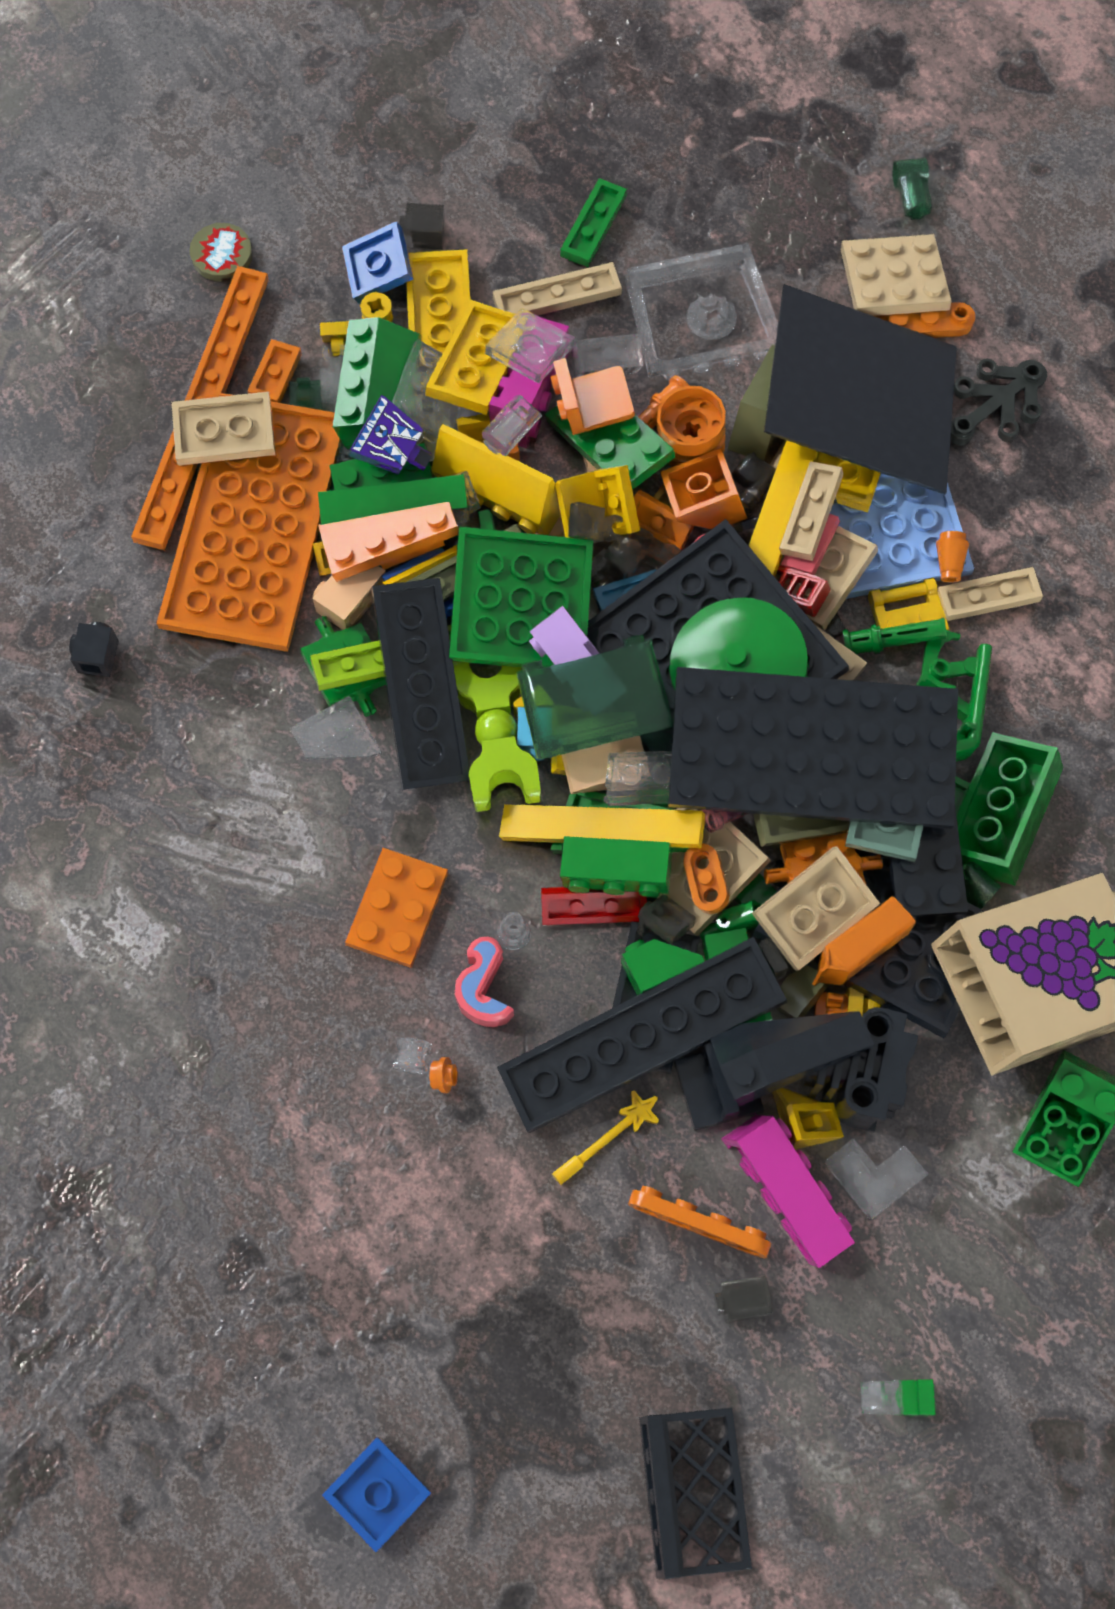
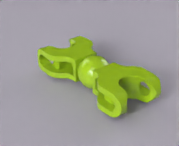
M453 661L459 703L466 709L473 711L476 715L475 735L482 746L481 755L473 762L469 770L475 811L490 810L491 792L496 786L503 783H514L520 787L527 804L540 803L541 788L537 761L528 752L521 750L517 746L518 726L511 715L513 702L519 699L523 692L521 667L502 666L497 675L490 678H480L472 673L469 662Z

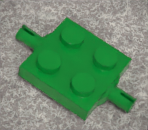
M322 616V621L318 618L314 622L322 638L300 649L301 655L316 682L310 655L371 642L362 623L335 632L327 616ZM385 677L321 690V693L330 709L345 702L357 701L364 716L369 717L370 713L373 715L377 712V708L374 706L369 695L375 689L386 685Z

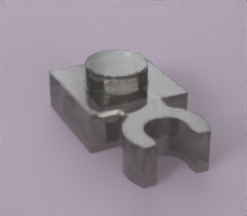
M582 502L571 503L568 537L593 540L594 543L603 541V539L608 542L621 540L622 535L613 532L612 524L623 522V518L619 515L605 517V508Z

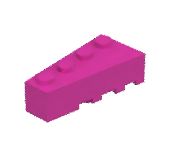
M532 316L519 342L518 354L520 356L513 354L509 362L507 377L502 376L498 384V396H493L489 403L492 438L499 439L515 435L517 445L527 448L531 437H537L541 425L539 416L541 411H547L551 401L552 393L549 391L552 381L550 376L556 375L553 361L562 358L567 359L571 352L573 341L569 339V326Z
M754 1115L722 1137L721 1140L728 1149L733 1146L736 1147L742 1156L740 1159L741 1163H739L740 1167L747 1177L750 1176L755 1183L760 1182L764 1188L760 1190L761 1197L775 1214L778 1215L782 1212L785 1218L780 1222L806 1261L810 1265L820 1268L855 1243L849 1234L852 1231V1227L841 1212L836 1213L829 1203L832 1196L826 1186L820 1180L816 1182L809 1172L812 1165L806 1155L800 1149L796 1151L790 1143L789 1138L792 1135L786 1124L780 1118L776 1120L774 1116Z

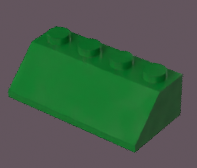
M380 317L349 320L332 426L346 449L352 447L381 395L411 418L421 345L419 333Z
M992 732L957 814L961 857L964 866L982 877L1016 885L1064 768L1057 747Z

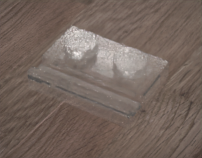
M671 751L609 753L605 782L607 795L604 796L603 801L609 806L668 803Z

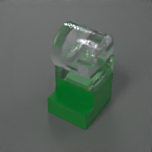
M933 1379L860 1382L862 1414L897 1416L936 1415Z

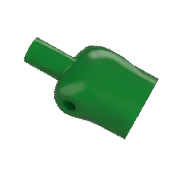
M752 900L727 908L716 918V922L709 924L699 934L701 939L703 940L704 935L742 928H746L747 932L755 930L759 922L752 912L761 905L757 901Z

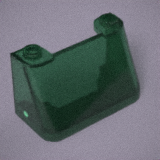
M643 634L623 639L624 645L616 650L551 666L543 665L542 660L531 661L521 665L522 670L517 671L516 675L537 759L554 757L673 726V719L651 638L644 640Z

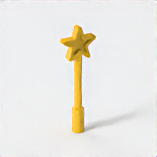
M632 1091V1105L619 1111L620 1115L626 1117L579 1156L574 1155L553 1172L552 1175L555 1180L562 1185L584 1167V1162L632 1123L634 1132L639 1130L644 1121L657 1125L659 1119L651 1109L658 1098L654 1096L642 1100L636 1091Z

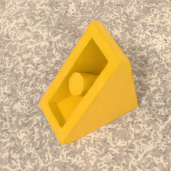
M784 1087L773 1091L780 1119L791 1132L792 1137L789 1138V1141L795 1150L844 1137L834 1102L823 1103Z

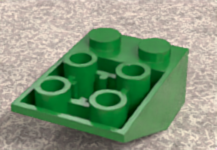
M1063 1050L1046 1079L1012 1152L1079 1187L1115 1124V1076Z

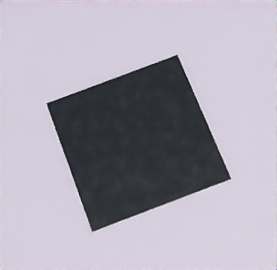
M784 284L764 433L945 495L947 493L957 346Z

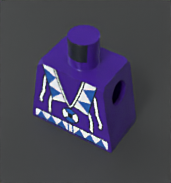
M383 395L380 396L349 451V456L395 474L401 472L406 461L424 471L433 454L417 445L423 429Z

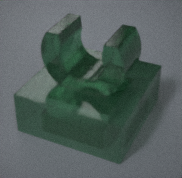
M310 377L297 378V381L289 382V405L323 410L321 380L310 381Z

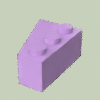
M563 605L530 630V633L533 635V638L529 640L530 644L541 657L545 654L548 655L555 664L550 668L562 685L568 682L574 689L575 693L571 696L583 712L589 709L595 717L628 692L624 684Z

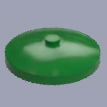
M731 598L718 601L703 608L682 627L671 650L670 677L674 690L677 667L807 677L809 666L808 652L801 631L792 618L784 611L768 602L754 598Z

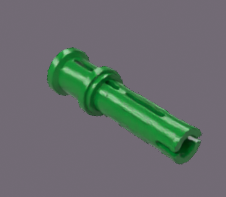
M941 618L881 629L880 625L876 626V624L871 625L870 629L852 632L844 629L843 638L845 647L855 654L866 652L880 654V652H883V648L947 639L945 619Z

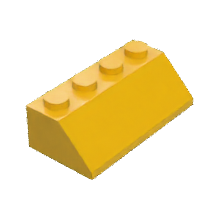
M442 424L439 429L432 465V472L436 478L464 474L467 501L478 508L484 505L492 509V514L507 522L510 518L518 522V526L529 534H536L537 532L541 535H549L561 515L555 488L556 483L553 478Z

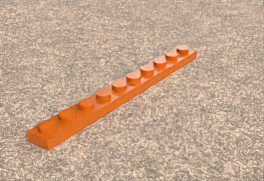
M237 266L185 400L220 397L221 393H226L269 281L267 273ZM174 429L131 536L134 543L164 551L198 465L197 463L178 466L175 457Z

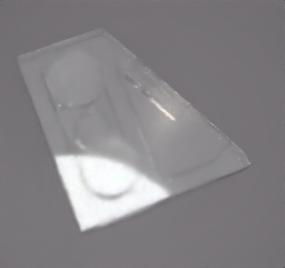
M350 696L290 728V732L306 760L378 757L382 754Z

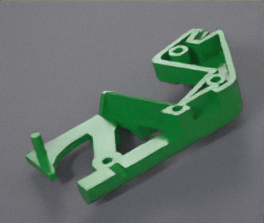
M946 630L947 639L926 641L922 672L916 686L956 689V686L942 681L946 678L965 675L973 677L970 704L958 697L957 718L963 722L957 731L956 762L967 760L981 742L992 646L981 644L977 648L976 657H968L964 661L949 663L944 659H938L940 649L951 640L959 641L961 634Z

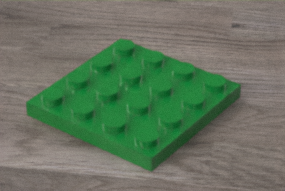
M459 527L449 659L458 662L551 670L550 668L555 664L548 655L545 654L541 657L530 644L529 640L533 638L530 630L563 605L587 636L593 540Z

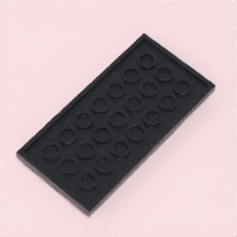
M677 667L668 807L892 825L901 824L905 826L922 825L923 827L952 829L954 827L958 689Z

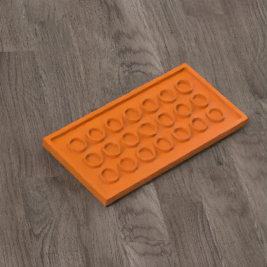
M221 393V394H220V397H223V396H232V395H231V394ZM271 402L276 455L201 463L156 624L159 629L280 651H289L314 553L313 543L317 541L318 525H321L318 492L330 490L332 475L329 465L337 463L342 443L332 427L335 412Z

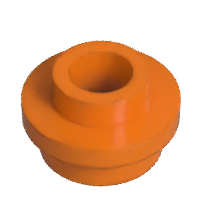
M441 1057L439 1061H432L429 1072L431 1088L439 1090L441 1093H449L452 1086L457 1084V1066L452 1064L449 1057Z

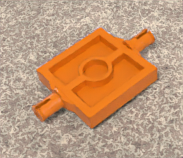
M847 833L781 844L780 850L784 859V867L765 869L764 880H766V884L785 881L788 884L832 847L840 849L865 884L863 871L882 869L883 862L880 854L860 857L854 848L845 847Z

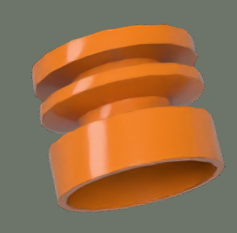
M684 386L673 390L665 396L659 405L657 414L658 435L674 449L676 456L667 463L670 467L722 448L724 453L726 411L722 400L713 391L701 386Z

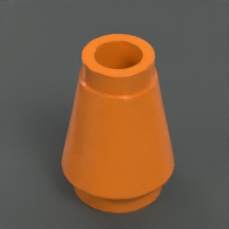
M945 531L940 533L939 540L936 541L941 581H961V574L969 547V541L966 540L964 532Z

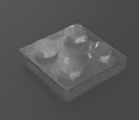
M521 308L486 344L485 354L539 384L554 368L553 361L563 359L574 347L575 337Z

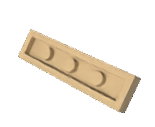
M611 262L493 291V300L496 308L529 318L533 315H542L619 296L622 294V287L614 263Z

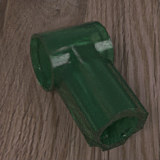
M926 157L894 160L892 166L893 184L895 189L899 188L904 215L911 220H919L931 214L932 203L928 188L929 166Z

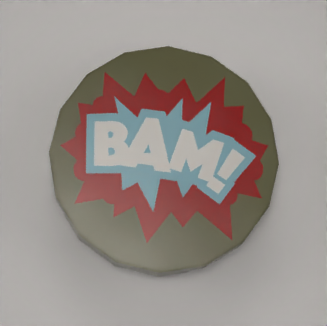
M214 223L205 226L195 234L190 243V258L195 270L204 278L212 281H222V279L230 277L231 280L237 266L249 267L252 261V245L248 235L240 227L230 223Z

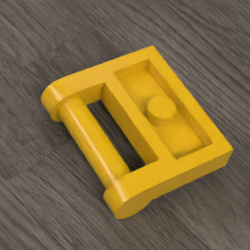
M934 578L885 591L880 589L869 591L868 600L876 626L880 625V629L944 618L946 630L949 631ZM923 595L926 603L886 611L884 604Z

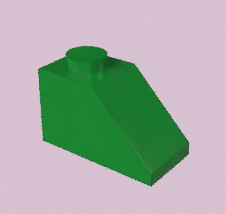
M655 939L647 943L644 940H639L625 948L626 952L622 954L621 965L637 996L705 962L700 954Z

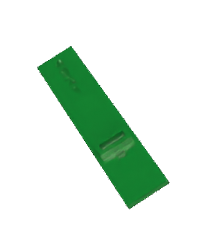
M464 474L318 492L321 525L449 502L453 510L468 508Z

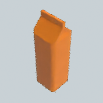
M890 897L824 947L818 961V974L812 984L814 986L818 983L844 984L907 936L915 925V919L896 898Z

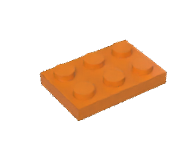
M382 848L346 938V946L412 968L448 876V869Z

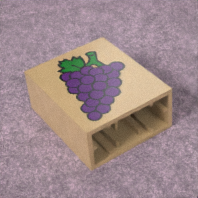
M1103 873L960 919L931 944L991 1076L1115 1031V891L1111 890Z

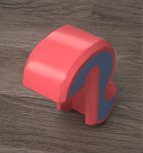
M489 936L475 939L469 946L467 960L469 964L474 965L463 970L457 978L455 999L461 1013L471 1021L484 1027L495 1028L507 1024L514 1016V1009L491 997L485 996L504 959L499 942Z

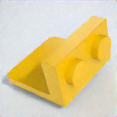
M628 465L598 469L556 482L555 488L565 537L594 541L607 536L631 534L640 531Z

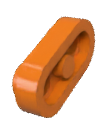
M702 843V848H689L686 851L683 864L694 904L704 913L716 914L727 906L730 897L719 854L712 846ZM702 859H709V865L706 868H698V864ZM710 892H717V899L713 902H708L707 895Z

